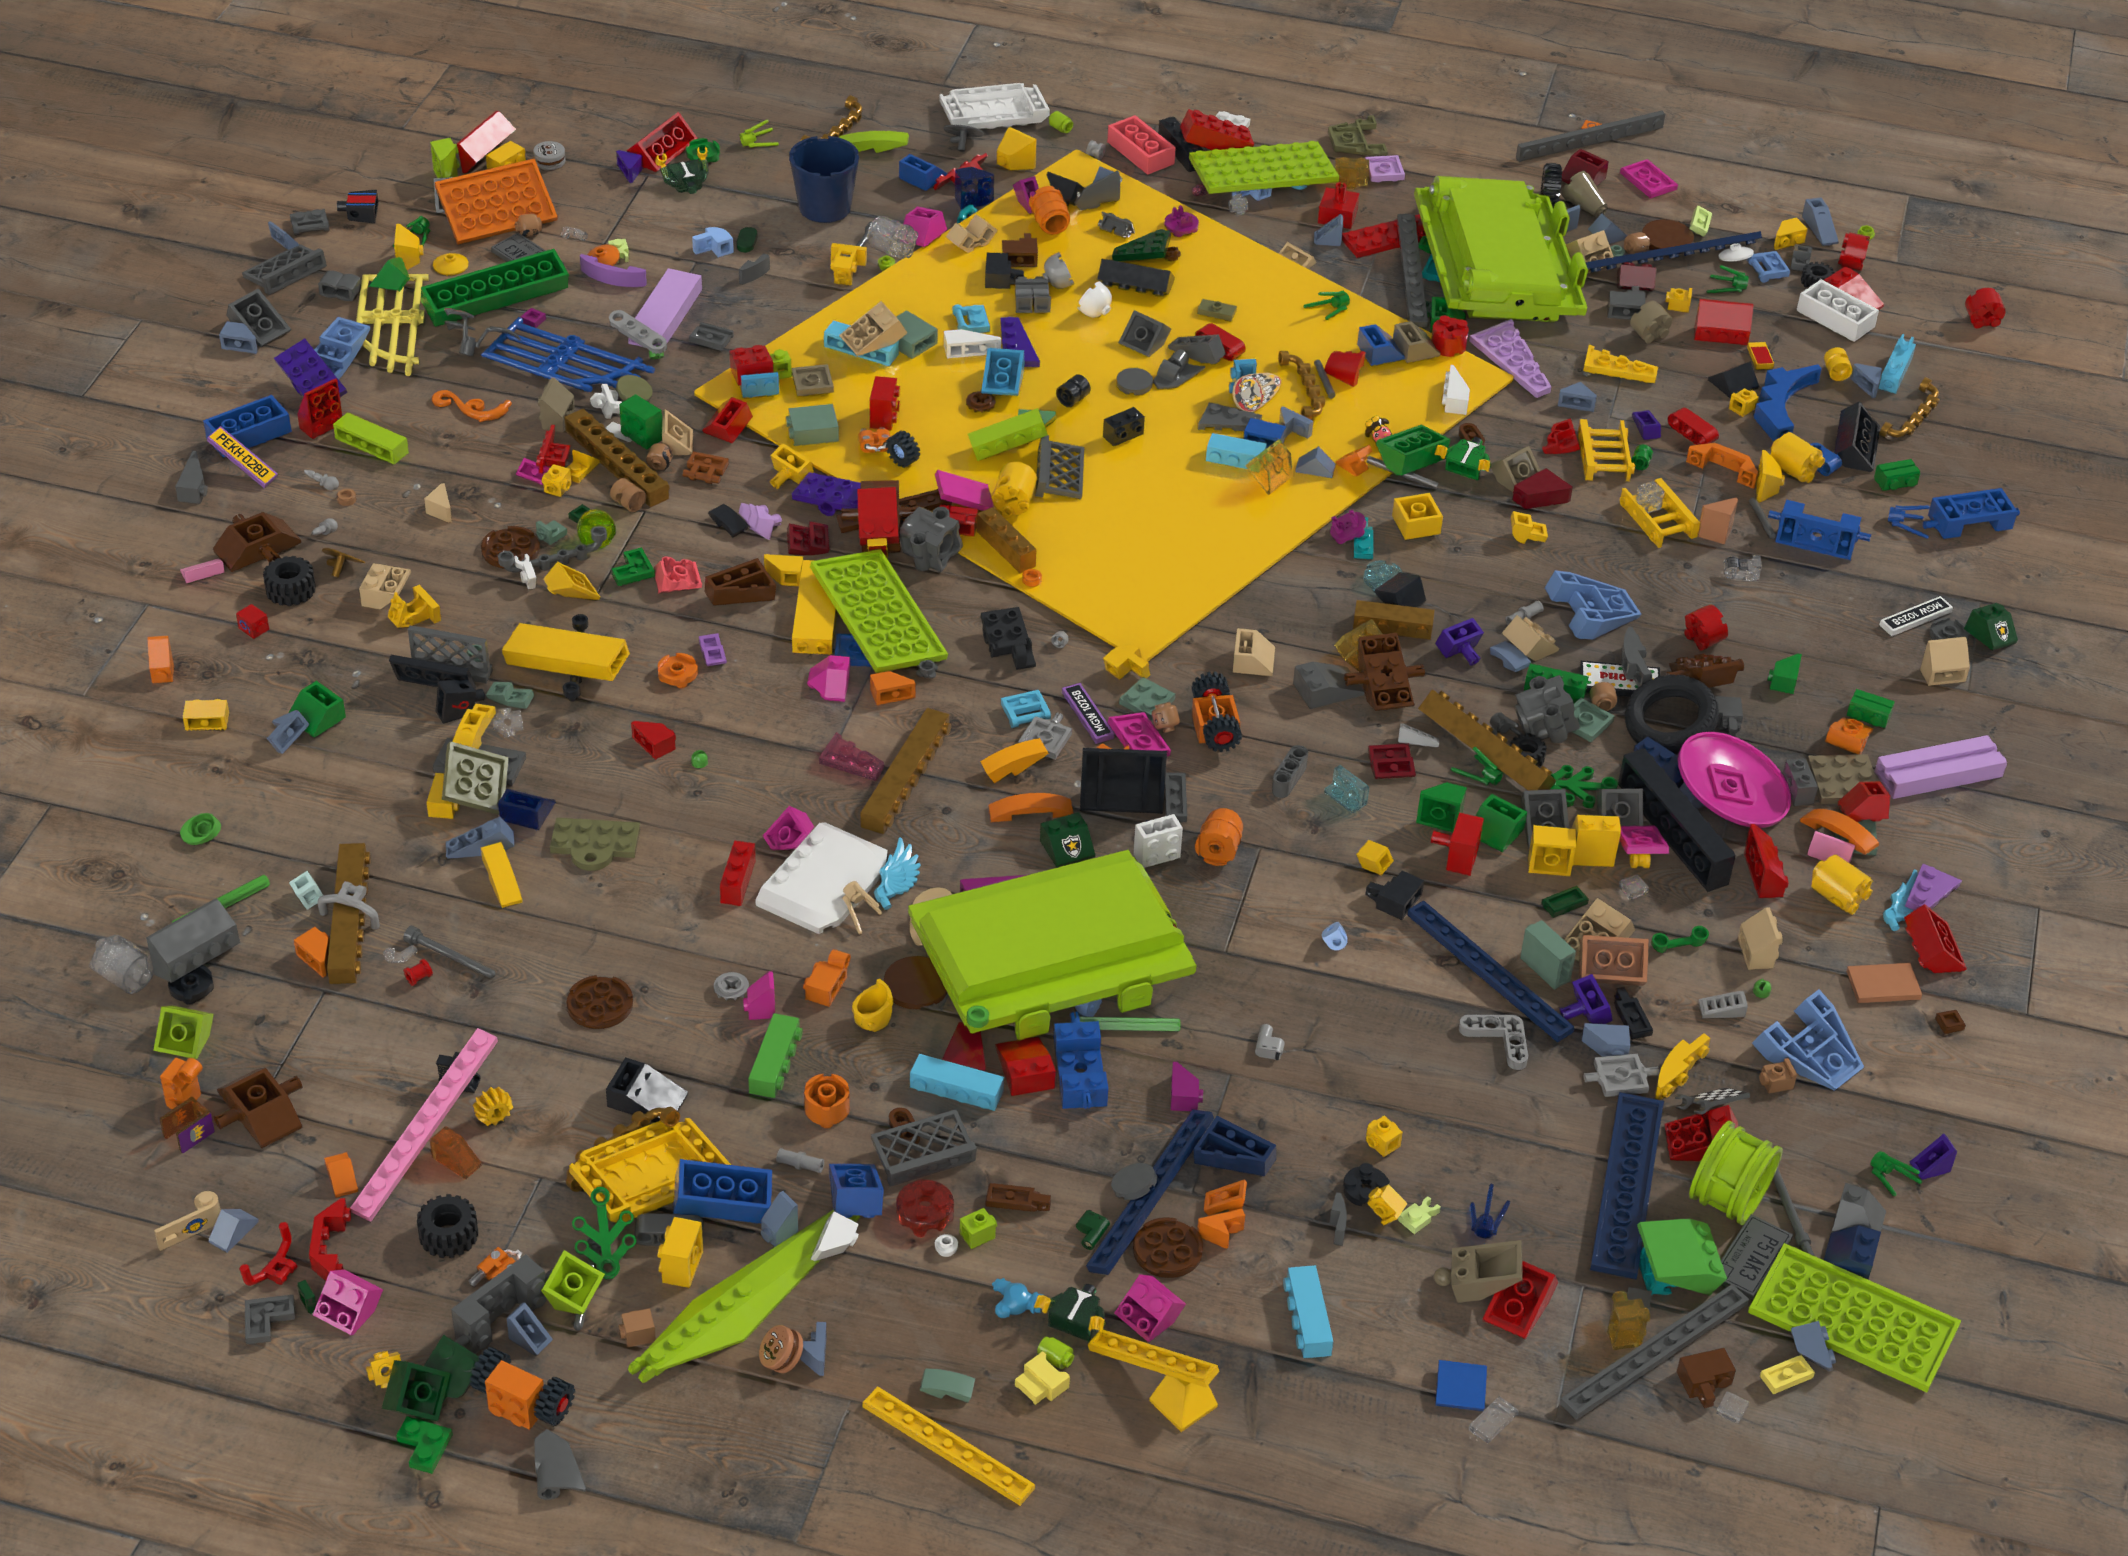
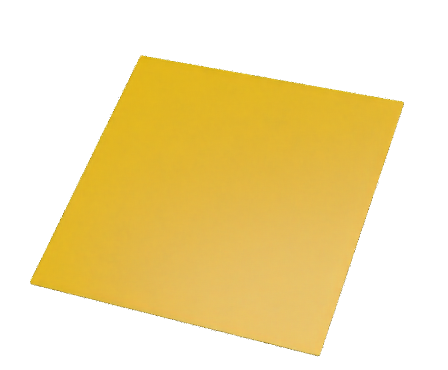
M1074 150L1034 176L1039 188L1051 186L1046 175L1047 172L1078 182L1085 188L1093 183L1099 167L1114 172L1117 169L1080 150ZM1119 171L1122 177L1119 201L1100 203L1099 207L1080 210L1077 205L1069 204L1067 206L1070 215L1069 225L1063 232L1054 235L1045 233L1035 220L1034 214H1029L1018 202L1014 189L958 223L966 228L975 214L986 220L998 230L988 245L983 247L979 245L974 248V251L967 253L946 237L950 231L949 229L941 234L940 237L930 242L928 246L920 247L765 345L769 354H773L779 349L787 351L791 358V370L795 367L828 364L834 386L833 393L797 396L793 377L779 379V394L743 398L741 388L738 386L731 368L694 391L696 397L716 409L731 397L747 402L753 417L746 427L778 446L784 443L811 460L813 467L828 476L860 483L861 481L899 480V499L938 489L935 478L937 470L988 484L991 498L1000 471L1007 463H1024L1030 466L1037 475L1038 446L1041 438L977 461L968 434L1018 416V409L1034 410L1038 408L1042 411H1056V420L1046 427L1049 441L1084 447L1082 498L1078 499L1045 492L1043 497L1035 496V486L1028 510L1011 517L1004 516L993 503L994 509L1036 548V567L1032 569L1041 572V584L1035 587L1026 586L1022 582L1023 572L1019 573L977 531L974 537L959 535L963 547L958 554L1116 648L1121 645L1137 646L1140 649L1141 657L1150 661L1332 521L1331 517H1337L1393 474L1366 463L1368 470L1359 476H1354L1335 462L1344 455L1368 445L1371 446L1373 452L1368 454L1367 457L1372 456L1383 461L1372 435L1370 434L1369 437L1365 436V423L1376 415L1380 418H1386L1389 424L1384 425L1391 430L1392 435L1421 424L1443 435L1510 384L1514 376L1467 351L1461 355L1456 353L1453 357L1440 355L1439 357L1408 363L1404 359L1373 366L1370 365L1365 357L1364 366L1359 370L1358 383L1354 387L1327 374L1336 394L1334 398H1329L1314 365L1315 360H1320L1325 369L1327 360L1334 351L1359 353L1361 351L1357 346L1359 327L1376 324L1393 339L1395 324L1409 321ZM1179 205H1181L1184 212L1191 213L1199 220L1197 232L1184 234L1182 237H1176L1170 232L1171 239L1168 247H1178V250L1181 252L1178 260L1168 261L1165 258L1118 261L1171 271L1175 280L1169 295L1164 294L1161 297L1153 295V292L1150 291L1139 293L1133 288L1122 290L1119 289V286L1112 285V287H1107L1111 292L1112 302L1110 305L1111 310L1106 315L1102 314L1100 317L1091 318L1077 309V307L1081 306L1078 303L1083 294L1089 288L1094 289L1096 287L1094 284L1099 282L1098 274L1101 259L1113 260L1114 248L1159 229L1169 231L1164 226L1166 216L1172 213L1173 207H1176L1178 210ZM1102 211L1108 214L1112 213L1121 219L1130 220L1133 223L1135 233H1131L1129 238H1123L1114 234L1116 228L1111 233L1100 229L1098 222L1103 220ZM1024 233H1031V238H1037V267H1011V269L1023 270L1024 277L1027 279L1043 276L1046 260L1060 252L1062 257L1059 260L1062 259L1065 262L1071 275L1069 281L1073 280L1074 284L1064 289H1057L1050 282L1048 283L1049 296H1051L1050 312L1034 313L1032 302V313H1016L1015 284H1010V289L985 288L987 252L1002 253V240H1019V238H1024ZM1344 290L1350 298V304L1346 306L1347 310L1339 312L1328 320L1325 317L1338 309L1333 307L1332 303L1307 308L1303 307L1305 304L1328 300L1334 297L1318 295L1319 292H1339ZM1202 299L1237 306V311L1232 321L1197 314ZM880 301L895 316L907 310L938 329L936 345L913 359L899 351V355L890 366L824 347V331L833 320L852 325ZM957 304L962 307L984 305L990 324V332L982 334L1001 337V317H1019L1040 360V367H1024L1018 396L992 394L996 399L995 407L990 409V412H975L974 409L970 410L968 405H966L968 395L982 390L987 355L947 359L945 353L944 331L958 330L957 319L952 312V307ZM1134 310L1171 328L1164 345L1150 357L1118 343ZM967 315L963 316L965 323L969 325ZM1208 323H1213L1239 338L1245 344L1246 351L1234 360L1256 359V373H1271L1280 377L1281 385L1276 394L1265 405L1254 411V413L1262 415L1263 421L1280 424V409L1282 406L1300 415L1303 406H1311V398L1306 394V386L1302 385V377L1297 372V365L1294 362H1289L1288 365H1279V351H1288L1290 355L1301 358L1304 363H1310V374L1315 375V385L1320 387V395L1318 397H1324L1325 405L1320 415L1312 417V436L1307 439L1291 432L1285 438L1279 454L1266 451L1261 471H1254L1206 461L1207 445L1212 433L1244 439V431H1234L1232 428L1215 430V427H1205V430H1198V423L1209 402L1239 409L1234 402L1233 393L1229 392V382H1232L1230 368L1233 367L1234 360L1228 361L1222 357L1218 363L1210 364L1200 363L1189 358L1188 364L1205 366V369L1177 388L1157 389L1153 383L1151 390L1142 395H1134V393L1130 392L1125 394L1117 387V375L1119 372L1128 368H1140L1149 372L1154 379L1157 376L1162 361L1164 359L1168 360L1175 352L1168 348L1170 343L1178 337L1195 336L1197 330ZM1421 328L1424 332H1426L1428 337L1431 339L1432 333ZM1451 365L1455 366L1470 389L1466 415L1446 413L1445 405H1442L1443 394H1445L1443 392L1446 371L1450 372ZM1080 374L1089 382L1091 387L1090 394L1072 407H1066L1058 400L1056 390L1074 375ZM875 376L897 378V386H900V396L897 397L898 401H900L897 423H893L892 430L888 431L891 436L901 430L906 431V433L911 434L910 437L913 436L915 438L914 442L918 443L917 447L920 448L919 459L907 467L903 468L902 466L899 467L898 463L895 464L893 462L894 459H890L889 456L891 455L887 451L865 453L860 448L858 440L860 430L865 428L866 430H872V433L876 432V429L870 428L869 402ZM833 404L839 426V441L794 446L793 439L789 438L788 428L790 427L786 426V416H789V408ZM1135 407L1145 416L1144 434L1113 447L1103 437L1104 419ZM1319 446L1336 464L1333 477L1327 478L1295 472L1299 457ZM1051 448L1056 453L1060 452L1058 449ZM1070 452L1074 456L1079 455V453ZM1065 455L1061 456L1064 460L1069 459ZM1056 459L1052 460L1055 465L1059 464ZM1074 462L1070 464L1073 468L1078 467ZM1065 467L1060 468L1064 472L1068 471ZM1055 471L1051 472L1055 477L1059 475ZM1074 475L1069 476L1073 480L1077 479ZM1064 479L1059 480V481H1061L1063 484L1068 483V482H1067L1066 480H1064ZM1055 483L1049 485L1050 487L1058 488ZM1073 486L1069 488L1072 491H1077ZM953 502L951 505L956 507L970 508Z

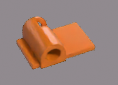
M1843 717L1830 726L1825 742L1855 754H1862L1873 728L1864 725L1860 721Z

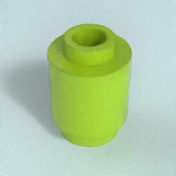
M1055 111L1049 116V125L1061 133H1069L1072 130L1074 124L1068 116L1059 111Z
M1054 1337L1043 1338L1038 1346L1037 1353L1039 1354L1043 1351L1046 1354V1360L1061 1370L1069 1367L1074 1360L1073 1348Z

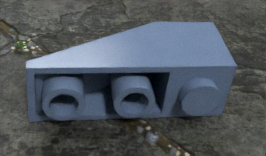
M1822 198L1806 199L1802 217L1822 246L1838 244L1839 241L1831 214Z
M501 817L495 818L446 841V857L451 859L482 856L481 847L502 842L505 850L514 847V831Z

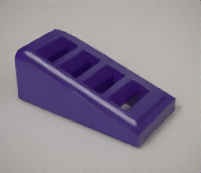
M1649 410L1632 413V418L1644 440L1661 437V424Z

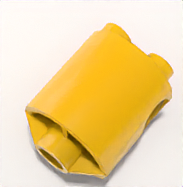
M1791 432L1785 433L1776 439L1771 446L1770 455L1782 467V471L1795 477L1800 482L1810 483L1817 469L1822 467L1825 462L1821 450L1813 447Z
M1021 462L1007 463L1002 467L992 495V501L1004 516L1011 517L1028 510L1037 483L1035 471L1030 466Z
M1832 855L1826 861L1821 860L1815 866L1811 887L1840 909L1853 915L1858 910L1862 900L1866 901L1871 896L1873 890L1870 887L1873 880L1840 856Z

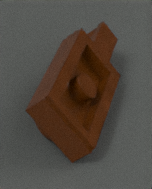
M990 1183L985 1205L986 1207L1030 1212L1037 1210L1050 1211L1051 1195L1040 1194V1192L1035 1191V1188Z

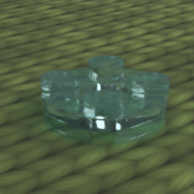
M1383 560L1369 563L1364 571V582L1374 592L1375 589L1402 572V570L1394 563L1389 565Z

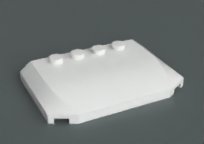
M1024 83L954 89L950 91V95H939L940 103L951 125H965L977 129H994L1001 126L1011 127L1012 125L1025 126L1030 123H1040L1050 115L1048 105L1037 85L1034 84L1033 88L1024 87Z
M819 823L761 887L756 898V906L817 934H821L823 929L829 926L833 928L839 926L850 914L846 903L842 899L845 896L843 889L848 883L857 881L861 888L868 893L881 878L879 871L886 864L888 850L830 824ZM851 902L853 909H854L859 903H856V904H855L854 902Z

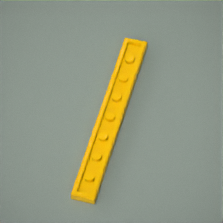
M877 1386L863 1401V1408L1019 1506L1035 1490V1484L880 1387Z

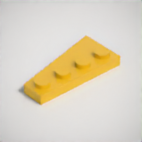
M1588 346L1584 372L1620 377L1627 380H1638L1645 383H1655L1658 371L1657 366L1638 360L1632 362L1626 356L1610 355V351L1603 349L1601 352L1595 350V346Z

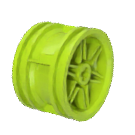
M1727 1121L1712 1140L1699 1164L1690 1187L1689 1198L1693 1200L1699 1198L1700 1204L1704 1206L1709 1204L1726 1213V1217L1731 1220L1737 1217V1223L1743 1226L1749 1216L1753 1215L1768 1190L1779 1166L1783 1148L1778 1145L1772 1148V1142L1768 1140L1762 1141L1746 1133L1745 1129L1741 1126L1735 1129V1123Z

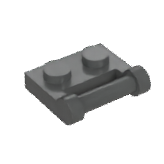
M325 209L290 214L294 235L317 230L330 231Z

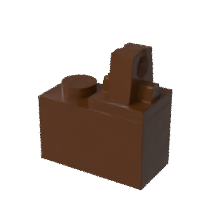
M1024 233V238H1019V240H1002V253H1008L1011 267H1037V238H1031V233Z
M1725 1348L1680 1357L1676 1372L1689 1398L1698 1397L1703 1407L1709 1408L1714 1406L1715 1388H1726L1732 1385L1736 1369Z

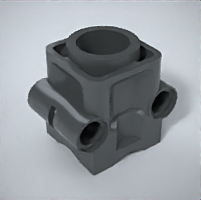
M918 507L913 514L905 519L899 531L903 553L914 558L915 567L920 571L933 568L942 572L947 566L948 560L963 547L959 536V521L950 517L949 510L946 507H938L933 512Z
M1560 675L1550 679H1546L1543 676L1535 677L1530 681L1531 689L1515 694L1518 704L1514 705L1524 734H1529L1530 737L1533 734L1536 735L1535 739L1540 737L1542 740L1550 737L1552 742L1562 743L1567 739L1569 732L1580 729L1579 721L1574 716L1575 707L1570 694L1564 691V682Z

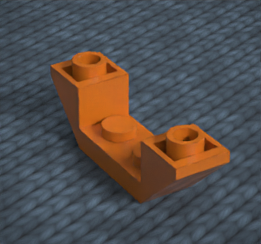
M1717 443L1692 445L1689 447L1687 463L1702 469L1709 461L1738 472V483L1753 489L1755 488L1759 472L1748 455Z

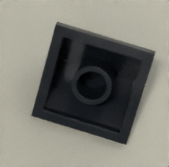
M1751 361L1708 377V381L1730 399L1731 394H1736L1744 388L1749 391L1759 388Z
M1400 572L1374 590V593L1385 604L1419 607L1426 601L1421 576Z

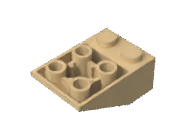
M880 301L839 336L857 356L895 344L907 334V331L897 317Z
M1597 898L1564 940L1576 950L1575 960L1579 962L1580 938L1583 935L1629 938L1635 931L1632 920Z

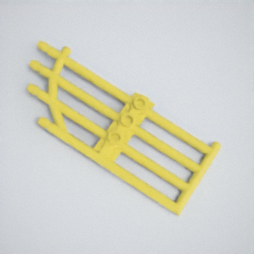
M363 274L356 322L374 324L372 342L370 343L365 339L362 345L370 352L369 364L370 366H375L377 356L388 360L387 372L392 373L395 362L406 363L405 374L410 376L413 364L419 365V357H414L417 326L424 323L425 310H419L421 287L423 281H429V274H408L410 277L408 281H416L413 307L410 310H401L403 287L400 292L396 290L394 308L383 311L386 289L383 288L378 289L376 308L373 311H365L368 283L373 281L377 274ZM403 323H410L407 356L396 355L399 326ZM384 324H392L389 353L378 349L380 330Z

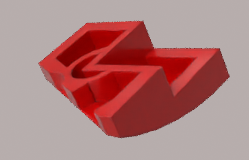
M1334 351L1328 358L1324 370L1326 374L1354 387L1358 383L1359 370L1364 366L1366 352L1352 353V351H1346L1343 353L1341 351Z
M1571 418L1553 424L1551 433L1547 437L1548 444L1542 447L1544 454H1564L1580 450Z

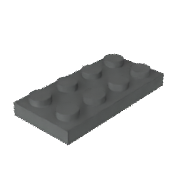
M452 738L446 739L433 764L435 772L444 773L447 744L453 741ZM481 744L480 750L509 757L506 785L513 786L526 760V752Z

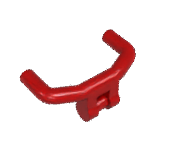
M282 1222L279 1224L282 1236L281 1245L276 1255L259 1273L251 1275L247 1264L240 1266L239 1270L246 1285L252 1286L265 1279L282 1285L287 1280V1276L298 1268L293 1260L285 1258L292 1242L288 1223Z

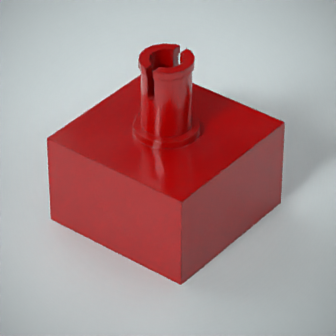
M1341 182L1336 183V189L1326 187L1319 206L1318 223L1325 225L1341 214L1343 216V228L1351 229L1358 211L1360 193L1346 191L1347 185L1343 183L1341 187Z
M1459 812L1452 835L1433 830L1431 843L1449 847L1447 871L1471 876L1480 846L1484 818Z

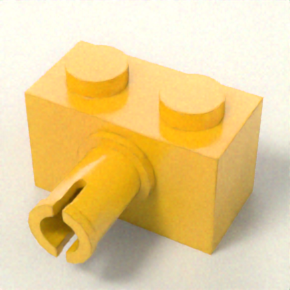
M784 443L770 455L774 469L779 471L770 480V484L774 488L776 487V489H779L787 479L800 484L809 472L814 473L811 460Z

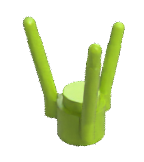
M768 120L739 134L743 147L778 146L779 143H754L756 142V136L773 130V128H768L756 133L752 132L767 124Z

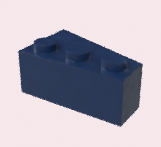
M1649 737L1635 745L1634 751L1645 748L1654 757L1658 765L1665 770L1669 778L1676 783L1677 787H1681L1684 780L1679 771L1677 755Z
M1216 1116L1194 1148V1164L1266 1176L1276 1161L1275 1144L1219 1116Z

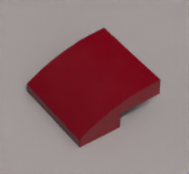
M810 521L808 527L789 523L787 527L788 554L807 556L829 553L828 525Z
M1409 743L1368 746L1370 765L1375 779L1416 776Z

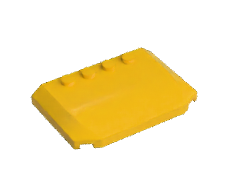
M685 1118V1122H678L673 1127H667L660 1120L584 1150L580 1154V1159L575 1164L571 1163L569 1165V1172L590 1198L592 1191L597 1187H604L609 1191L610 1199L606 1204L607 1218L611 1222L617 1223L620 1214L625 1210L632 1212L634 1218L641 1214H646L674 1202L675 1174L680 1159L731 1164L690 1118ZM603 1194L596 1195V1200L599 1202L605 1199ZM624 1214L622 1220L624 1222L629 1221L631 1216Z

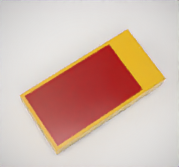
M1766 342L1748 343L1747 349L1755 369H1773L1774 362Z
M886 538L867 540L868 551L881 549L884 555L888 557Z

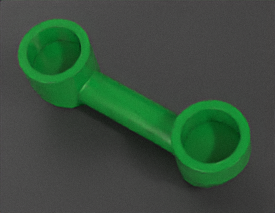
M1695 926L1690 936L1669 940L1663 933H1656L1652 937L1651 945L1660 953H1665L1670 948L1686 945L1699 947L1707 941L1709 931L1703 926Z

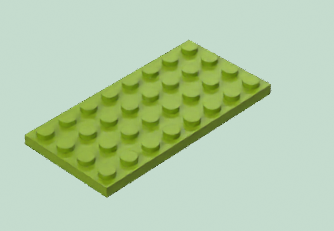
M1318 141L1294 142L1292 144L1271 146L1261 145L1259 147L1247 146L1225 150L1214 149L1212 151L1189 153V160L1209 194L1339 182L1337 171Z
M881 549L811 561L810 568L875 673L917 666L924 660H931L933 662L947 660L948 653Z
M1785 1243L1748 1313L1792 1332L1791 1328L1819 1321L1820 1327L1825 1326L1829 1336V1340L1825 1341L1828 1349H1832L1841 1355L1924 1392H1928L1961 1323V1320Z

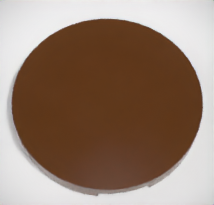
M1654 220L1647 223L1642 230L1650 240L1649 249L1651 250L1691 244L1694 240L1692 230L1683 223L1674 220Z
M507 526L508 529L496 532L493 530L483 538L481 543V552L484 560L490 565L502 569L505 568L499 565L498 555L503 551L512 552L514 558L517 556L519 561L524 559L525 554H528L529 560H534L540 552V542L534 535V532L519 526Z
M909 956L899 959L891 964L885 972L884 982L891 990L893 1003L903 1008L917 1010L934 1003L937 1005L947 995V991L928 957Z
M589 976L571 987L566 1001L567 1012L573 1021L586 1028L605 1029L613 1027L624 1021L631 1013L633 1008L632 991L624 981L617 977Z
M1157 1218L1145 1223L1138 1231L1133 1240V1254L1140 1267L1148 1273L1163 1278H1176L1190 1273L1199 1265L1203 1255V1241L1199 1232L1193 1226L1190 1227L1185 1223L1179 1222L1176 1218Z

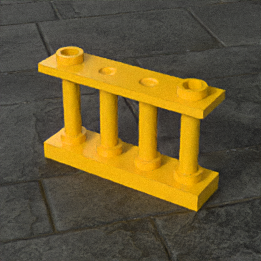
M1580 419L1577 434L1585 480L1593 481L1594 473L1606 471L1624 472L1626 481L1630 482L1631 474H1634L1635 464L1631 462L1627 440L1628 428H1625L1624 420H1620L1619 430L1591 429V427H1588L1587 419ZM1591 436L1618 437L1619 441L1593 440ZM1593 448H1619L1621 453L1595 452ZM1622 460L1623 464H1597L1594 461Z
M1662 478L1654 480V486L1651 491L1633 496L1626 488H1622L1620 505L1630 514L1658 548L1662 547L1665 536L1682 531L1691 539L1698 537L1699 520ZM1650 498H1655L1658 501L1643 507L1638 503ZM1660 509H1665L1668 514L1651 518L1648 514ZM1671 520L1676 521L1678 524L1665 529H1661L1657 525Z

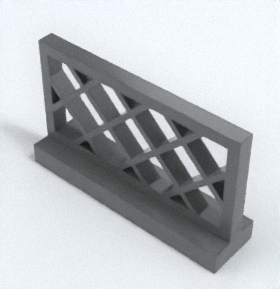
M299 244V246L286 250L242 272L243 278L264 287L265 293L270 295L326 267L327 264L323 250L318 248L313 251Z
M1049 435L1042 437L1038 446L1035 496L1043 497L1045 492L1081 499L1083 492L1084 447L1049 441ZM1051 448L1058 449L1060 452L1056 453ZM1070 452L1079 453V455L1074 456ZM1065 455L1069 459L1064 460L1061 456ZM1056 459L1059 464L1055 465L1052 460ZM1074 462L1078 467L1073 468L1070 464ZM1065 467L1068 471L1064 472L1060 468ZM1055 471L1059 475L1055 477L1051 472ZM1074 475L1077 479L1073 480L1069 476ZM1064 479V480H1066L1068 483L1063 484V483H1062L1061 481H1059V480ZM1055 483L1058 488L1050 487L1049 485ZM1073 486L1077 491H1072L1069 488Z
M409 626L408 635L411 658L469 668L473 681L487 684L493 672V664L489 662L487 639ZM415 634H420L425 639L421 641L415 636ZM434 637H438L444 642L439 644ZM452 641H459L463 646L459 648ZM429 642L435 648L431 650L428 646L425 645V643ZM472 644L481 645L482 650L478 651ZM448 645L454 652L450 653L444 647ZM420 647L424 652L417 651V648ZM467 648L474 655L469 657L463 650ZM440 651L443 655H437L436 652ZM458 654V655H460L463 659L455 658L454 656H456V655ZM478 658L482 662H476L474 659Z
M956 1109L871 1134V1140L887 1174V1182L890 1187L976 1160L977 1148L974 1141L971 1142ZM954 1118L956 1123L954 1129L942 1125L944 1120ZM929 1125L936 1129L933 1135L922 1132V1128ZM939 1130L950 1134L947 1141L936 1137ZM904 1132L914 1134V1137L910 1142L900 1138V1135ZM918 1136L929 1140L926 1148L915 1144ZM954 1136L962 1138L965 1144L957 1146L952 1144L951 1141ZM887 1138L893 1142L890 1148L880 1145L878 1140ZM933 1142L944 1146L943 1150L939 1152L932 1151L929 1148ZM896 1143L908 1147L904 1154L893 1150ZM911 1148L922 1152L921 1157L916 1159L909 1157L908 1154ZM890 1155L901 1159L899 1164L890 1166L887 1160Z

